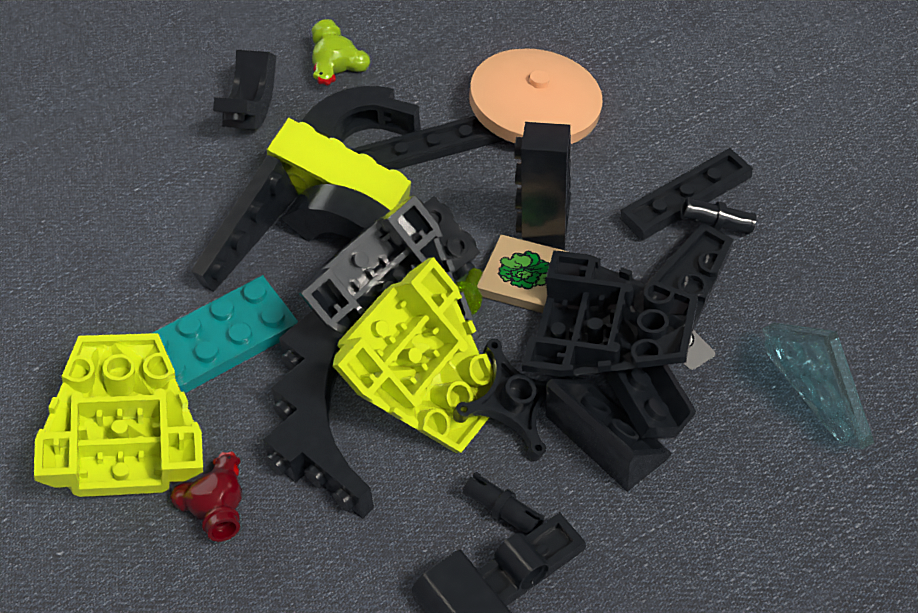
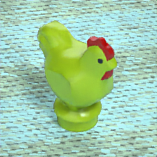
M329 19L321 20L313 26L312 38L315 43L312 55L314 65L313 78L319 84L330 85L336 81L334 74L346 70L354 72H364L370 65L368 54L363 50H357L348 38L341 36V30L334 21Z

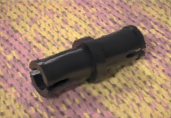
M686 197L681 206L680 218L682 220L705 223L718 231L724 228L750 235L756 225V213L729 208L723 202L718 201L712 204Z
M475 472L473 478L470 477L464 486L463 494L465 496H469L490 510L491 516L496 520L500 521L503 519L526 535L541 526L545 516L517 500L516 493L510 489L502 490L482 477L478 472Z

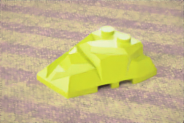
M432 257L411 270L401 282L392 284L383 291L338 341L337 346L340 350L336 353L332 366L358 396L417 429L451 451L462 453L489 417L472 416L465 422L459 423L453 419V411L460 402L468 403L475 401L489 391L492 383L493 369L487 354H480L471 335L476 332L472 320L465 321L457 302V300L462 298L457 285L435 258Z
M159 334L78 336L62 374L63 383L58 395L52 398L48 407L50 414L43 429H39L35 438L34 480L54 488L68 487L73 495L88 497L163 493L169 490L170 482L187 481L203 473L202 432L198 423L194 422L188 409V400L185 393L181 392L177 384L175 370Z

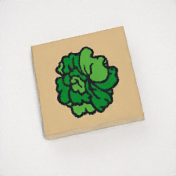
M500 235L476 287L477 296L543 313L547 299L546 275L553 250H564Z

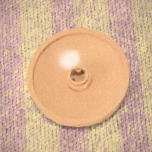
M523 48L507 50L487 58L474 71L469 91L470 105L477 119L488 130L515 143L516 137H523L525 122L571 125V144L580 141L595 128L603 102L598 83L585 68L565 56L540 49Z

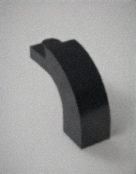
M236 50L235 75L231 93L228 98L214 97L213 111L223 113L222 127L258 129L262 126L266 119L273 94L276 69L275 54L264 51Z
M360 86L336 92L313 106L301 121L309 124L317 133L327 138L338 139L342 143L350 135L366 129H382L401 135L421 130L419 106L395 100L394 89L381 86Z
M320 184L309 187L299 194L282 220L308 242L325 232L337 233L354 239L373 221L385 216L390 210L377 200L352 188L334 184Z

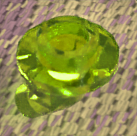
M477 268L469 271L465 281L456 282L459 291L464 292L472 315L481 307L483 297L477 287L483 272Z

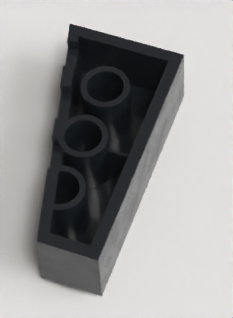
M525 122L523 137H516L514 159L521 160V163H516L515 185H521V188L517 187L515 209L522 210V212H517L516 233H522V240L564 251L571 204V125Z

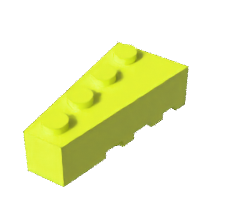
M288 118L267 148V156L270 155L281 161L298 194L315 185H340L370 196L390 211L409 198L411 181L404 174L377 164L372 157L366 154H358L346 148L338 139L327 138L317 133L307 123H298Z

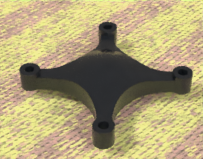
M492 338L483 349V354H487L493 369L490 389L483 397L468 403L460 402L453 411V419L459 423L465 422L472 416H487L496 419L520 434L528 448L526 451L527 457L531 461H538L546 452V445L539 437L536 420L539 407L546 400V384L548 381L532 379L516 370L506 359L502 351V343L498 339ZM569 376L561 377V379H572Z

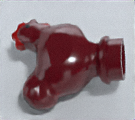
M232 451L220 453L213 460L214 468L211 472L201 476L194 482L180 483L174 487L170 495L173 505L182 512L189 510L196 518L203 520L202 528L204 532L208 534L211 540L216 542L229 540L240 530V516L235 509L242 499V488L238 480L240 472L238 466L241 459L236 457Z

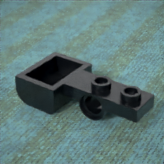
M559 512L525 536L523 533H517L507 538L497 548L494 559L478 570L462 550L453 552L417 579L412 587V595L424 613H512L507 607L509 604L586 550V542Z

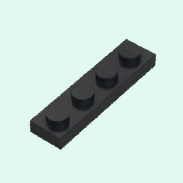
M728 148L621 209L620 219L643 241L681 219V206L686 197L710 202L750 179L753 167L731 148Z

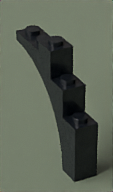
M312 310L279 338L283 353L281 359L290 372L271 387L275 401L273 408L284 422L263 439L267 452L265 460L276 474L280 476L285 474L295 483L306 475L317 488L324 486L330 491L335 502L347 512L353 510L363 519L374 509L371 488L350 468L336 446L329 421L332 390L339 374L332 365L336 353L340 350L337 346L338 341L343 335L323 324Z

